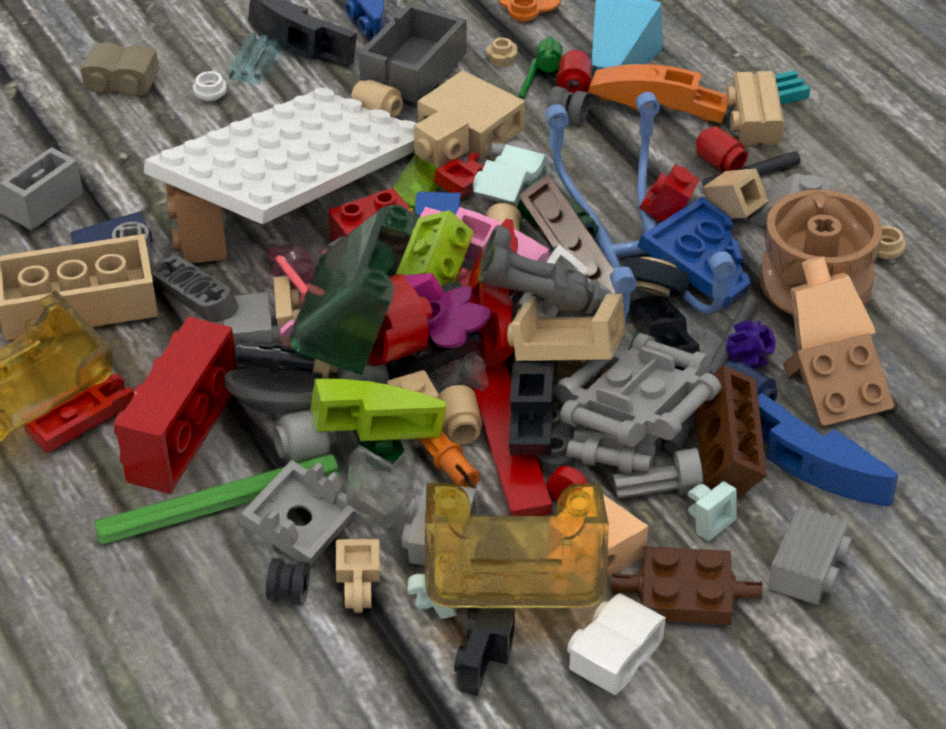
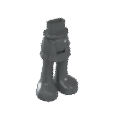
M496 225L489 236L479 267L482 270L478 281L482 284L536 294L543 298L544 306H556L559 310L578 311L584 314H591L593 310L597 312L606 294H613L600 288V282L595 279L591 283L588 282L586 275L571 266L566 267L558 261L555 264L536 261L515 253L510 248V231L503 226Z

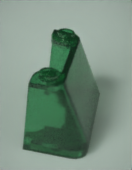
M397 204L382 207L319 258L290 334L289 341L296 351L362 376L393 297L394 284L389 277L397 273L419 214L413 213Z

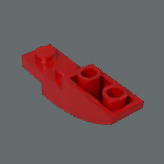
M506 218L500 226L509 229L511 235L510 248L517 253L518 238L515 236L513 220ZM485 243L473 264L468 286L472 287L470 303L482 305L491 311V316L486 324L478 330L483 342L481 344L484 366L499 368L515 351V348L510 347L508 343V326L513 322V301L510 296L515 290L491 287L478 281L482 270L479 267L486 246Z

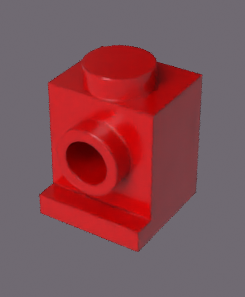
M675 164L668 175L662 172L659 174L654 184L648 189L639 209L663 222L685 207L699 182V178L692 175L686 168Z

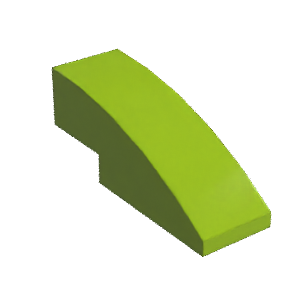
M315 379L310 410L313 415L316 432L357 430L360 441L440 437L446 404L443 400L393 385L349 379Z

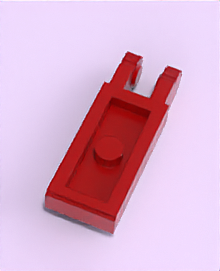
M109 375L107 378L105 377L94 384H87L27 417L23 421L24 430L46 453H49L113 417L115 414L124 411L133 399L135 389L131 387L124 389L125 382L120 375Z

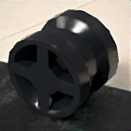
M272 558L266 579L267 601L278 602L281 599H290L295 605H304L310 583L309 562L298 561L296 564H286L281 558Z

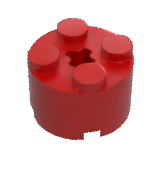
M393 275L360 287L345 296L343 302L345 327L352 325L356 338L350 339L357 354L368 365H386L428 347L429 329L427 320L432 318V308L427 298L418 296L404 275Z

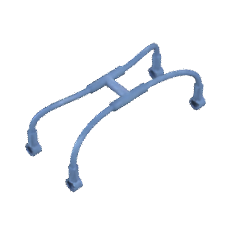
M644 92L636 99V106L640 113L639 134L641 136L637 183L639 207L646 195L650 137L653 135L654 116L660 110V104L654 93ZM551 105L545 111V118L550 127L549 146L552 149L556 171L575 203L586 210L590 217L595 220V224L599 226L598 233L594 239L615 269L610 274V281L615 294L622 293L626 327L627 313L630 307V293L636 288L637 282L632 270L629 267H621L618 258L647 253L637 247L639 240L612 244L606 229L601 226L590 206L572 183L561 157L564 128L569 123V117L562 105ZM639 209L643 222L642 229L645 233L655 227L656 223L649 214ZM718 252L709 260V266L714 275L712 286L714 300L711 305L701 303L688 290L685 295L681 296L690 307L702 314L712 315L717 313L723 304V300L727 297L729 278L736 271V265L731 255L727 252Z

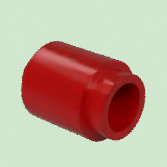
M570 50L561 57L557 76L558 87L566 88L571 93L577 91L587 92L589 90L592 61L585 52Z
M718 126L704 129L696 139V154L722 173L744 167L747 162L748 152L744 149V145Z

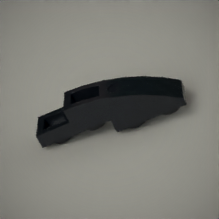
M250 0L248 21L257 31L272 42L310 60L322 57L346 67L354 63L357 32L308 15V8L286 0Z
M514 355L510 391V455H551L553 412L556 401L554 387L557 380V360L516 361Z
M492 526L485 543L478 542L473 560L474 574H467L464 579L461 598L467 601L468 604L466 635L469 640L467 646H459L454 663V672L460 673L461 692L476 696L479 695L490 661L508 664L515 630V575L507 543L500 529Z

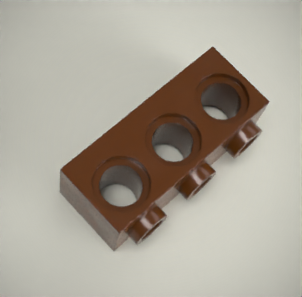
M723 365L713 374L721 383V391L712 400H706L695 411L699 457L702 466L703 484L710 490H713L724 481L736 488L738 500L765 478L767 472L756 379Z

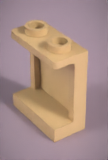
M463 70L418 100V123L443 108L468 122L470 154L479 153L480 161L488 156L490 143L505 144L525 129L524 100Z
M622 293L606 294L594 317L542 318L539 315L538 298L528 297L523 307L518 310L513 322L508 326V343L510 347L515 348L516 361L612 359L626 331Z

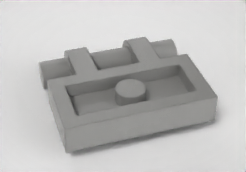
M579 424L574 431L573 441H569L567 457L582 459V464L595 466L596 463L618 466L621 472L632 473L633 470L649 472L651 462L654 461L660 450L662 438L659 437L651 446L639 442L634 447H628L620 444L616 437Z

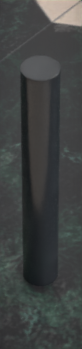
M793 151L735 170L757 169L760 177L800 164V155L797 151ZM719 175L703 179L702 186L704 187Z

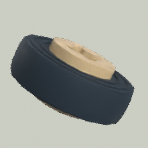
M652 257L627 258L623 263L624 267H629L632 270L637 282L635 289L660 297L683 296L687 291L690 279L689 274L678 269L672 263Z

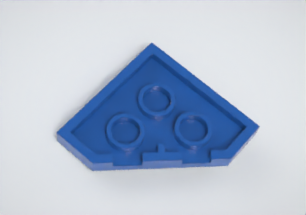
M703 197L698 198L642 234L637 247L649 254L650 257L672 263L678 269L689 274V283L706 294L712 301L714 300L712 296L714 275L709 266V260L718 252L729 253L736 265V271L728 281L727 297L723 300L722 304L725 309L746 295L751 284L748 273H743L741 267L743 256L738 240L733 239L731 234L733 223L730 215Z

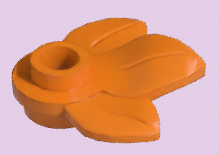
M498 0V2L508 9L509 16L516 21L529 22L536 18L539 13L556 9L560 5L561 0Z

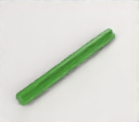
M332 454L297 463L307 470L316 463L322 464L325 478H328L333 472L339 475L338 464ZM284 467L99 519L95 522L97 538L101 544H108L250 503Z

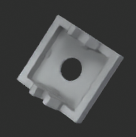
M291 460L241 513L240 524L297 561L309 562L311 566L358 514L360 503L341 492L342 485L336 473L333 472L328 478L324 477L322 464L316 463L307 470ZM304 508L310 512L312 520L305 526H296L294 522L288 520V512L291 509Z

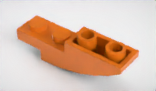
M628 64L599 69L595 71L588 93L595 94L602 100H613L628 105L638 111L636 106L637 97L644 92L654 93L660 104L665 105L670 110H681L696 115L701 120L714 121L720 124L723 121L728 105L726 94L699 86L702 74L665 65Z

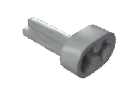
M697 449L675 451L673 465L652 468L649 472L634 471L632 473L613 475L617 499L677 490L679 496L688 494L695 486L703 484L702 466Z

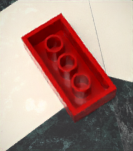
M187 317L179 331H175L172 334L169 346L162 356L155 359L152 370L143 384L141 383L136 387L133 399L127 408L117 415L114 423V433L118 438L120 448L119 459L120 463L123 464L127 483L168 494L172 493L232 397L224 387V375L228 371L237 368V364H235L236 354L232 327Z

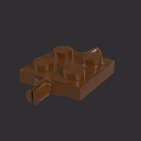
M644 546L643 566L639 571V575L613 573L612 592L638 593L642 605L666 617L665 621L731 625L735 598L762 600L763 585L762 581L736 580L731 570V551Z

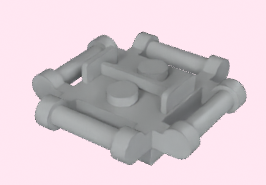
M640 333L634 339L632 348L628 352L621 351L617 347L612 359L588 360L570 378L565 377L559 381L554 387V392L557 398L565 403L560 413L563 423L573 427L579 424L616 437L620 444L634 447L639 442L651 446L659 437L672 440L682 430L681 424L706 400H712L721 391V383L714 375L709 373L712 367L710 355L702 352L692 354L656 342L652 336ZM675 365H676V366H679V367H682V368H685V370L682 371V370L676 369V368H675ZM605 366L610 367V369L607 370L587 390L583 389V387L592 378H594Z

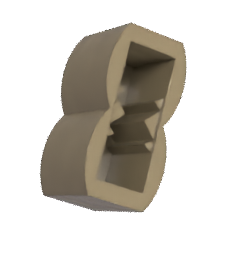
M98 43L92 46L80 70L84 88L87 90L101 93L118 91L125 95L141 96L149 92L160 69L156 50L150 47L133 45L124 48L112 43Z

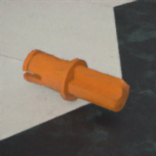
M441 431L440 437L418 438L419 442L434 458V466L438 470H444L456 486L471 488L463 477L465 475L474 486L478 484L481 478L479 471L463 456L462 447L458 443H452L443 431Z

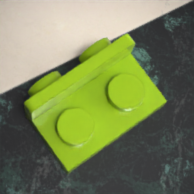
M450 210L418 218L396 274L433 273L440 286L450 281L452 284L455 283L473 237V230Z

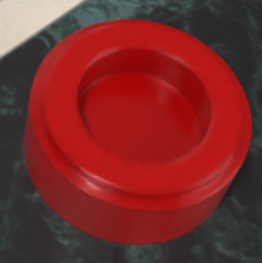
M560 466L547 479V489L556 502L566 506L588 481L578 470L569 466Z

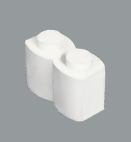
M621 593L617 594L609 602H602L593 616L592 623L584 630L578 629L569 641L567 652L570 653L569 670L616 695L632 679L639 666L644 664L658 648L664 637L666 617Z

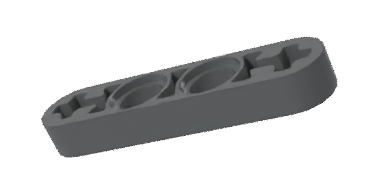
M180 256L165 258L152 268L151 273L163 292L207 321L218 322L224 320L238 309V303L229 286Z

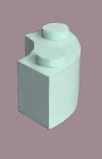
M506 145L501 156H498L495 162L486 160L483 170L479 171L475 176L473 191L479 198L497 203L511 204L517 208L520 200L519 195L536 179L548 174L550 175L551 168L545 154Z

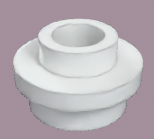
M212 71L199 74L193 85L194 95L208 102L218 100L227 91L226 82L222 79V76Z

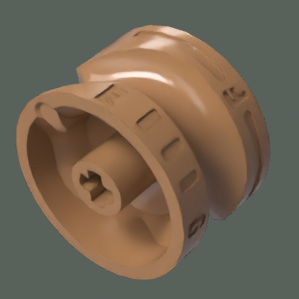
M805 190L789 194L780 199L772 206L766 222V251L763 254L760 272V284L765 296L776 307L793 315L791 288L807 283L801 263L812 258L824 256L830 276L839 273L847 274L865 306L872 294L875 276L873 262L878 256L882 236V225L879 217L870 206L861 200L838 191Z

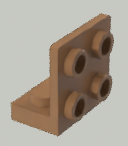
M870 333L799 350L783 363L787 378L802 376L818 424L822 428L886 412L894 408V403Z

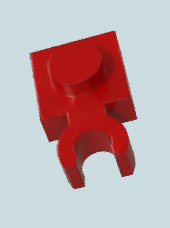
M477 152L471 153L466 163L456 158L435 171L433 182L444 188L448 193H460L461 198L473 192L475 176L484 168V165L478 164L480 154Z

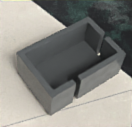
M408 3L394 17V21H390L359 52L360 81L371 79L394 87L401 92L403 100L418 104V100L430 93L467 53V20Z

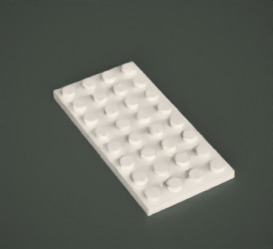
M316 88L313 92L303 96H296L291 101L274 105L273 108L261 113H254L251 117L232 122L229 126L222 129L210 131L207 135L194 140H188L180 146L163 150L160 154L145 159L144 174L260 224H265L415 152L414 125L417 123L408 120L401 121L391 117L390 113L385 110H368L362 107L361 101L337 96L331 89Z

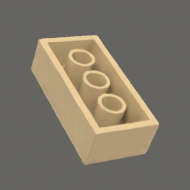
M145 234L0 256V323L5 341L158 316Z

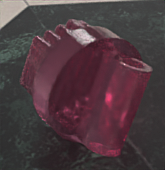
M299 245L271 247L268 250L269 260L275 263L271 269L274 277L287 276L276 261V257L281 255L306 285L316 280L317 271L313 266L314 261L307 250L301 249ZM289 278L291 290L298 289Z

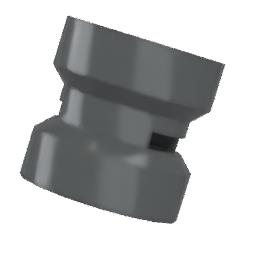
M555 86L549 96L547 108L555 104L562 105L566 109L569 122L573 125L582 126L588 114L590 96L588 92L577 91L571 93L566 88Z

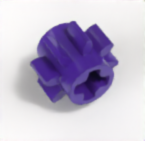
M750 319L734 324L736 333L729 335L726 343L730 358L736 363L744 362L753 368L768 365L766 356L773 354L776 348L775 337L771 329L766 325H761V321L752 323Z

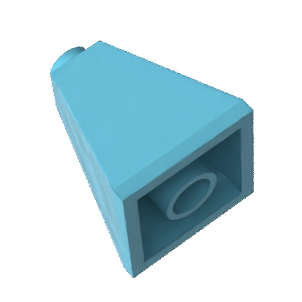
M596 0L592 50L593 77L596 70L628 64H647L661 52L663 48L661 2L653 0Z

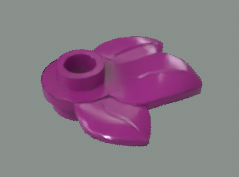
M471 286L454 288L444 293L439 300H429L432 308V318L427 320L428 337L432 338L435 345L443 348L462 346L466 343V333H473L479 330L490 318V309L482 305L470 303L472 298Z

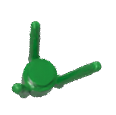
M547 37L546 40L538 45L536 58L531 61V67L518 95L519 98L523 99L538 69L547 73L558 69L559 61L563 56V47L558 41L553 40L552 37Z

